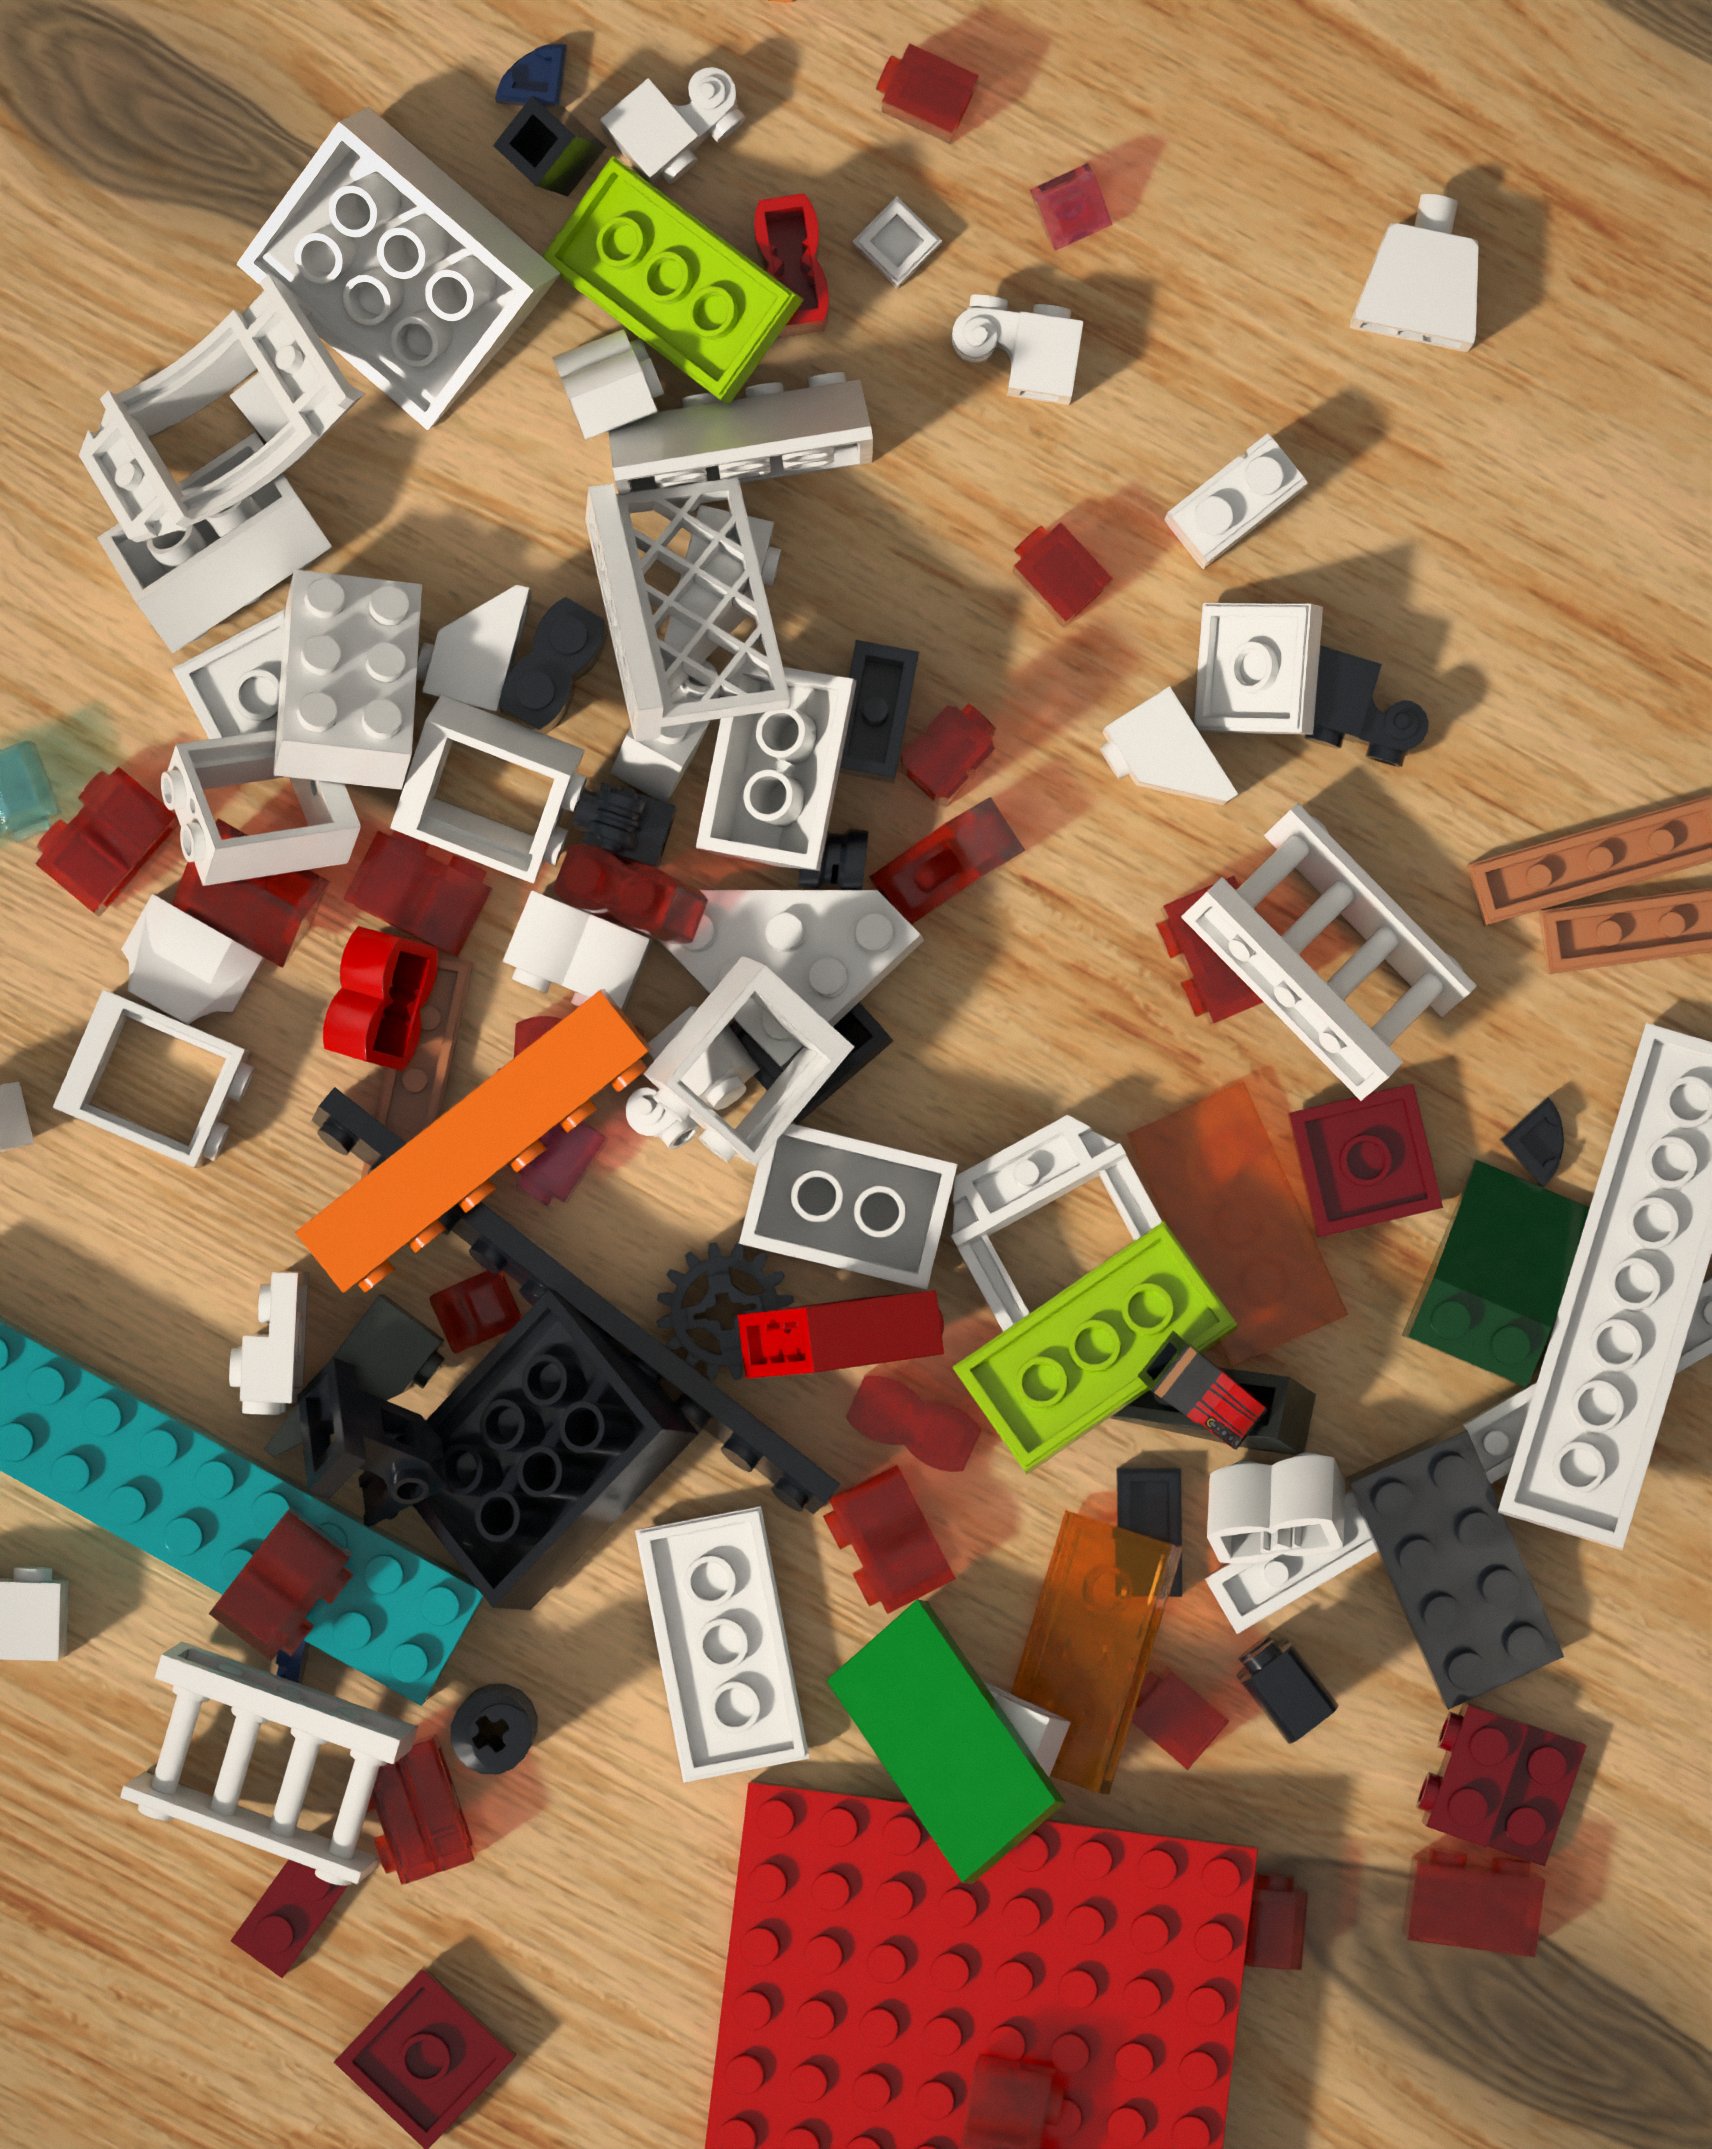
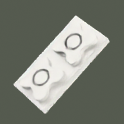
M762 1506L636 1529V1538L683 1783L809 1759L810 1756Z

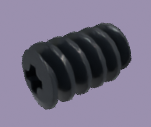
M488 1684L476 1689L457 1709L451 1723L450 1741L456 1756L467 1768L480 1774L499 1775L513 1769L525 1758L538 1732V1715L532 1701L520 1689L508 1684ZM486 1716L493 1723L501 1719L507 1723L508 1728L502 1735L503 1742L496 1734L486 1738L481 1733V1729L487 1721Z

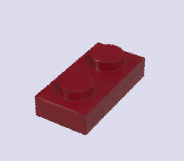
M289 1859L231 1939L233 1944L281 1978L284 1977L349 1886L326 1882L315 1875L316 1869Z

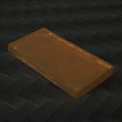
M1244 1082L1126 1134L1167 1226L1238 1324L1236 1331L1220 1341L1231 1367L1348 1315Z
M1067 1510L1064 1513L1011 1694L1071 1722L1050 1776L1097 1793L1109 1795L1183 1547Z

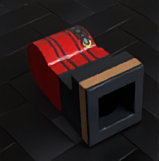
M1174 1330L1138 1374V1377L1152 1392L1169 1405L1174 1406L1196 1424L1199 1422L1235 1450L1238 1449L1268 1410L1252 1394Z

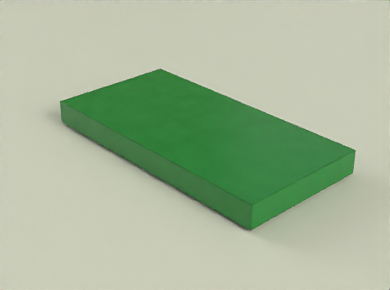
M917 1599L826 1680L962 1883L973 1884L1066 1803L928 1601Z

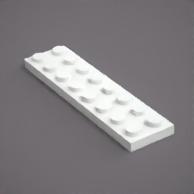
M1648 1023L1645 1025L1498 1513L1623 1550L1712 1254V1042Z

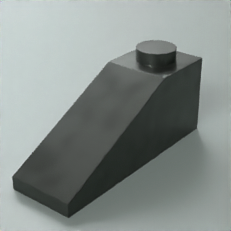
M381 1294L376 1298L333 1357L355 1365L357 1387L359 1390L388 1401L407 1391L413 1382L422 1389L427 1385L446 1359L436 1352L445 1339L385 1294ZM298 1404L263 1449L273 1457L302 1444Z
M1219 1367L1268 1409L1239 1447L1290 1455L1304 1453L1316 1394L1291 1377ZM1151 1390L1110 1417L1111 1419L1224 1443L1199 1422L1196 1424Z

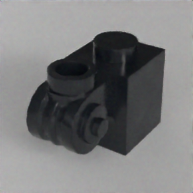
M1320 646L1313 735L1305 734V739L1337 749H1341L1343 740L1361 743L1368 746L1365 757L1390 766L1402 767L1408 752L1424 740L1428 732L1429 722L1426 712L1413 701L1403 700L1397 702L1385 713L1376 707L1373 701V692L1382 664Z
M602 782L600 790H597V792L584 788L576 809L573 825L576 826L577 830L586 832L583 840L585 847L658 870L677 808L675 805L635 793L633 789L624 786L619 788Z

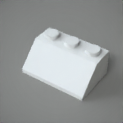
M254 432L177 485L184 496L199 490L240 465L263 447L264 444L257 433ZM284 473L236 504L186 528L136 543L128 539L118 523L97 537L136 604L172 653L189 642L200 639L210 628L240 608L254 603L264 592L293 574L294 569L302 570L308 567L318 556L332 548Z
M747 662L743 663L729 681L746 693L771 690L768 675ZM783 667L790 695L789 709L721 718L696 848L722 857L778 867L820 871L857 680Z

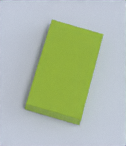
M614 156L610 158L542 255L548 263L561 273L560 277L710 393L729 405L804 300Z
M1163 1221L952 1368L1027 1475L1149 1391L1150 1389L1138 1377V1374L1173 1330L1199 1352L1204 1353L1236 1331L1238 1324Z

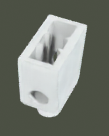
M1421 194L1414 226L1399 223L1389 224L1351 318L1350 328L1464 352L1469 351L1474 344L1476 336L1479 246L1478 241L1475 239L1452 235L1458 206L1457 200L1436 194Z

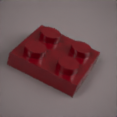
M1414 1083L1371 1093L1362 1101L1354 1097L1287 1113L1317 1237L1443 1208Z
M423 1966L335 2059L334 2063L424 2149H429L515 2058L516 2053Z

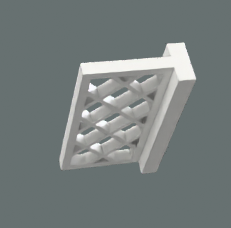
M739 478L616 494L614 483L588 487L585 520L634 741L660 738L661 727L789 709L790 695ZM727 500L731 515L719 532L691 516L701 503ZM654 510L671 522L658 539L654 541L633 528L630 513ZM681 528L709 544L694 564L666 548ZM733 532H735L737 543L729 539ZM638 548L646 553L641 560ZM719 550L743 566L744 572L732 588L704 571ZM656 559L684 576L669 596L645 583L644 574ZM694 582L722 599L707 620L678 603ZM746 587H748L750 599L742 594ZM650 603L659 608L654 615H652ZM732 606L755 619L757 628L745 643L717 627V624ZM668 615L673 616L697 631L682 652H679L657 637L656 631ZM707 638L735 655L719 676L691 659ZM759 643H761L763 654L755 650ZM663 659L671 663L666 672ZM747 662L768 675L771 690L746 693L729 681L743 663ZM681 671L709 687V690L700 701L680 704L672 703L669 686Z

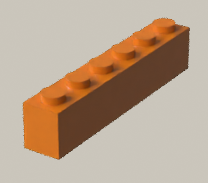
M605 989L599 990L295 1232L342 1293H345L356 1284L366 1293L395 1270L388 1258L407 1243L416 1253L445 1230V1227L438 1219L459 1204L467 1213L495 1191L496 1188L489 1178L509 1163L517 1173L543 1153L547 1148L540 1141V1138L560 1123L568 1133L596 1111L597 1107L590 1100L591 1097L609 1083L619 1092L644 1073L648 1067L641 1058L651 1051L652 1048Z

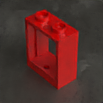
M936 1290L872 1296L738 1314L745 1379L817 1373L944 1354L942 1340L944 1319L938 1307Z

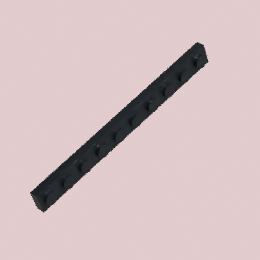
M336 1087L321 1102L312 1118V1122L320 1127L317 1131L319 1137L336 1152L348 1155L351 1151L363 1162L368 1163L371 1166L368 1174L406 1144V1142ZM482 1202L478 1203L467 1213L457 1204L438 1219L445 1227L442 1233L448 1235L453 1231L471 1246L469 1249L470 1255L482 1267L494 1274L504 1271L522 1286L519 1289L520 1294L532 1306L548 1289L556 1290L663 1388L698 1433L705 1429L723 1443L721 1451L728 1460L747 1472H752L753 1469H756L774 1483L771 1488L772 1492L788 1507L799 1512L805 1508L814 1515L827 1503L840 1486L838 1481Z

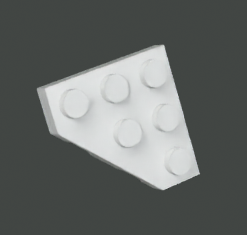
M699 890L653 933L656 939L709 994L712 993L738 960L745 956L765 964L832 1027L924 941L921 934L878 890ZM750 997L733 1017L783 1071L804 1047Z

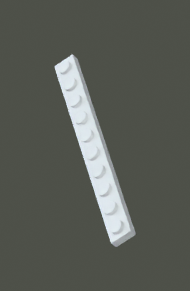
M1712 1276L1703 1281L1676 1374L1712 1353ZM1537 1380L1461 1424L1470 1435L1490 1484L1510 1473ZM1350 1490L1345 1493L1343 1547L1329 1553L1313 1556L1280 1554L1275 1558L1257 1563H1227L1203 1578L1233 1629L1238 1634L1377 1552Z

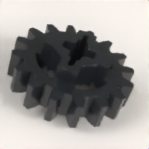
M717 1242L709 1244L708 1260L701 1262L699 1257L691 1251L685 1254L690 1268L685 1275L673 1269L668 1271L666 1275L677 1287L674 1293H658L657 1300L671 1306V1315L664 1316L656 1322L657 1327L673 1328L676 1336L666 1345L669 1350L674 1351L684 1347L689 1352L685 1362L691 1367L695 1366L699 1360L707 1363V1379L714 1380L720 1366H729L734 1380L741 1379L743 1370L738 1316L734 1318V1328L723 1329L720 1320H709V1317L696 1319L695 1314L706 1312L707 1308L715 1306L717 1304V1294L728 1293L729 1299L733 1303L742 1302V1305L756 1304L755 1309L745 1310L744 1314L780 1309L793 1303L794 1297L788 1294L778 1295L775 1286L785 1277L783 1271L772 1273L769 1276L762 1271L767 1260L766 1254L762 1252L752 1262H748L743 1259L744 1245L736 1243L731 1256L722 1257L721 1250ZM729 1268L741 1270L752 1276L760 1284L764 1292L748 1295L732 1284ZM707 1272L709 1290L701 1302L697 1305L683 1307L684 1297L690 1285L699 1276ZM703 1327L719 1339L721 1354L702 1348L691 1338L687 1330Z

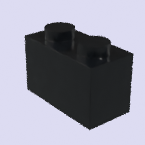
M856 640L849 678L857 680L839 773L889 783L895 782L918 662V651Z

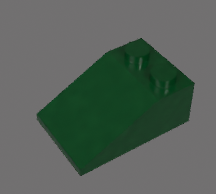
M1475 1160L1401 1336L1507 1381L1527 1387L1557 1316L1590 1207L1479 1160Z

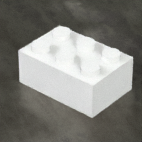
M294 569L285 607L273 776L402 790L412 755L422 584Z
M790 1124L759 1161L739 1244L927 1290L958 1164Z

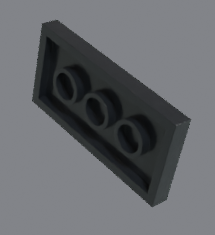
M1459 1425L1345 1477L1440 1698L1448 1710L1564 1657L1503 1514L1498 1513L1500 1505L1470 1435L1463 1425Z

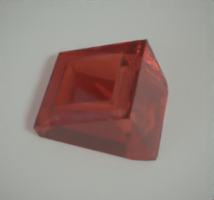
M487 1270L439 1291L429 1298L448 1344L455 1354L511 1330L522 1318L502 1271L499 1274H494Z

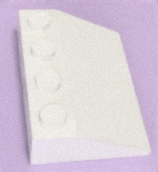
M370 107L338 122L237 263L241 269L258 283L267 274L279 280L313 311L307 319L317 335L427 430L431 429L516 332L561 274Z
M835 372L808 378L809 388L785 392L783 390V383L780 382L759 384L746 388V398L732 400L730 405L721 402L712 393L697 394L683 398V408L657 412L608 431L612 469L618 494L737 477L740 484L872 463L873 435L860 379L847 381L845 372Z

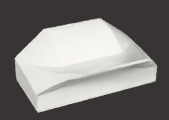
M154 894L151 895L121 949L129 961L127 991L187 1025L202 1016L216 1011L234 1013L265 960V957Z

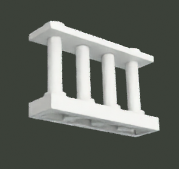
M1297 803L1264 835L1277 850L1237 890L1221 877L1181 918L1362 1101L1388 1079L1403 1063L1390 1049V1045L1429 1005L1443 1017L1468 996L1477 985L1463 972L1458 961L1445 953L1329 835L1326 827L1318 819L1310 816ZM1296 868L1322 896L1280 936L1254 908ZM1341 914L1365 938L1366 942L1325 982L1299 954ZM1386 960L1412 987L1370 1028L1344 1000Z
M180 1642L161 1654L155 1679L173 1685L172 1691L177 1694L154 1775L145 1771L123 1786L120 1798L139 1804L138 1810L148 1817L163 1821H171L177 1818L316 1869L315 1875L318 1878L332 1884L342 1886L351 1885L352 1883L358 1884L372 1873L377 1867L379 1857L356 1849V1845L380 1766H386L387 1763L394 1764L411 1751L418 1726L185 1642ZM209 1699L232 1706L231 1712L236 1716L213 1796L178 1784L202 1702L209 1701ZM269 1720L292 1728L291 1734L295 1737L272 1818L237 1805L261 1723H267ZM328 1741L351 1749L350 1755L355 1759L332 1839L296 1827L320 1745L327 1744Z

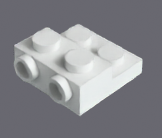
M272 1272L271 1284H261L258 1320L259 1323H269V1334L255 1333L243 1336L242 1346L232 1348L230 1355L229 1382L231 1387H240V1401H243L242 1413L281 1415V1413H287V1403L297 1402V1395L304 1389L309 1272Z

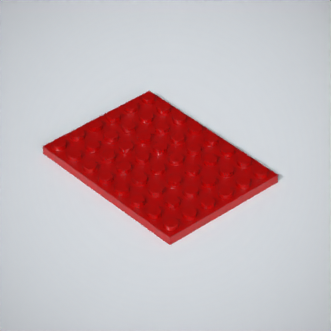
M760 1781L748 1782L705 2149H1223L1259 1847L1047 1819L973 1884L962 1883L908 1801Z

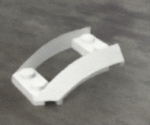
M267 274L259 282L264 291L242 314L233 310L207 337L173 364L130 389L118 394L108 390L100 398L106 409L97 434L89 430L87 431L79 457L128 539L140 543L186 528L248 497L306 455L365 394L349 385L309 323L307 317L313 311L275 277ZM258 370L290 421L270 441L240 465L199 490L184 496L148 437L185 420L237 387Z
M1069 1115L1060 1118L955 1176L953 1195L954 1219L951 1237L1003 1332L1030 1313L988 1236L1097 1176L1102 1180L1134 1241L1162 1223L1122 1145L1092 1131L1090 1126Z

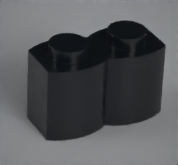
M567 597L556 602L545 613L537 627L533 641V652L523 657L513 667L504 682L500 696V708L502 711L521 724L540 733L547 734L562 721L571 706L575 692V681L585 676L595 666L604 650L608 633L605 620Z
M1268 1635L1255 1643L1238 1658L1244 1667L1237 1673L1236 1677L1288 1744L1298 1741L1333 1714L1339 1706L1287 1638H1283L1275 1643Z

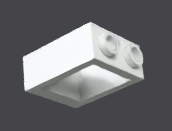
M441 694L425 720L390 829L534 884L545 862L556 866L564 848L569 830L559 827L564 809L571 812L576 810L584 790L587 776L577 773L585 750ZM453 740L554 778L535 837L434 798Z
M277 730L176 744L168 771L163 772L161 776V792L164 803L169 810L175 809L181 825L180 840L184 857L188 862L195 863L203 886L347 864L361 825L345 784L289 777L308 827L221 840L203 789L283 778L282 776H273Z
M742 956L644 1072V1075L659 1088V1091L653 1097L659 1105L679 1121L684 1122L690 1116L705 1129L698 1139L709 1150L727 1163L733 1156H736L756 1166L854 1046L765 964ZM750 997L804 1047L734 1129L688 1088L681 1079Z
M103 989L52 1108L193 1168H201L205 1158L215 1161L219 1156L230 1126L221 1123L230 1099L241 1102L253 1077L255 1067L246 1064L251 1051ZM127 1017L226 1058L189 1146L90 1104Z

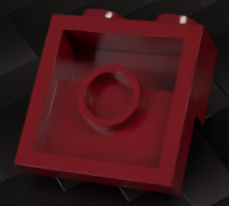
M1464 1702L1459 1714L1450 1711L1443 1724L1437 1747L1446 1750L1438 1775L1428 1772L1421 1787L1416 1805L1417 1809L1425 1811L1421 1822L1426 1827L1545 1866L1587 1745Z

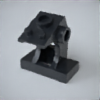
M333 1357L297 1395L308 1491L330 1499L358 1469L365 1470L358 1477L359 1487L362 1488L365 1508V1514L363 1515L364 1525L370 1527L386 1518L389 1520L394 1519L401 1510L448 1487L441 1438L422 1415L359 1390L357 1387L355 1365ZM335 1434V1441L331 1444L330 1435Z

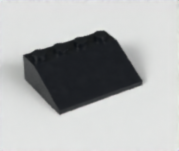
M548 1289L427 1418V1423L442 1440L448 1487L412 1506L492 1608L532 1610L699 1433L657 1382L556 1290Z

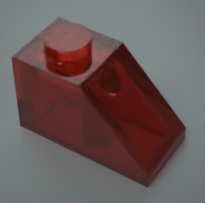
M989 797L940 826L869 876V878L889 903L913 925L1024 852L1025 849L993 799Z

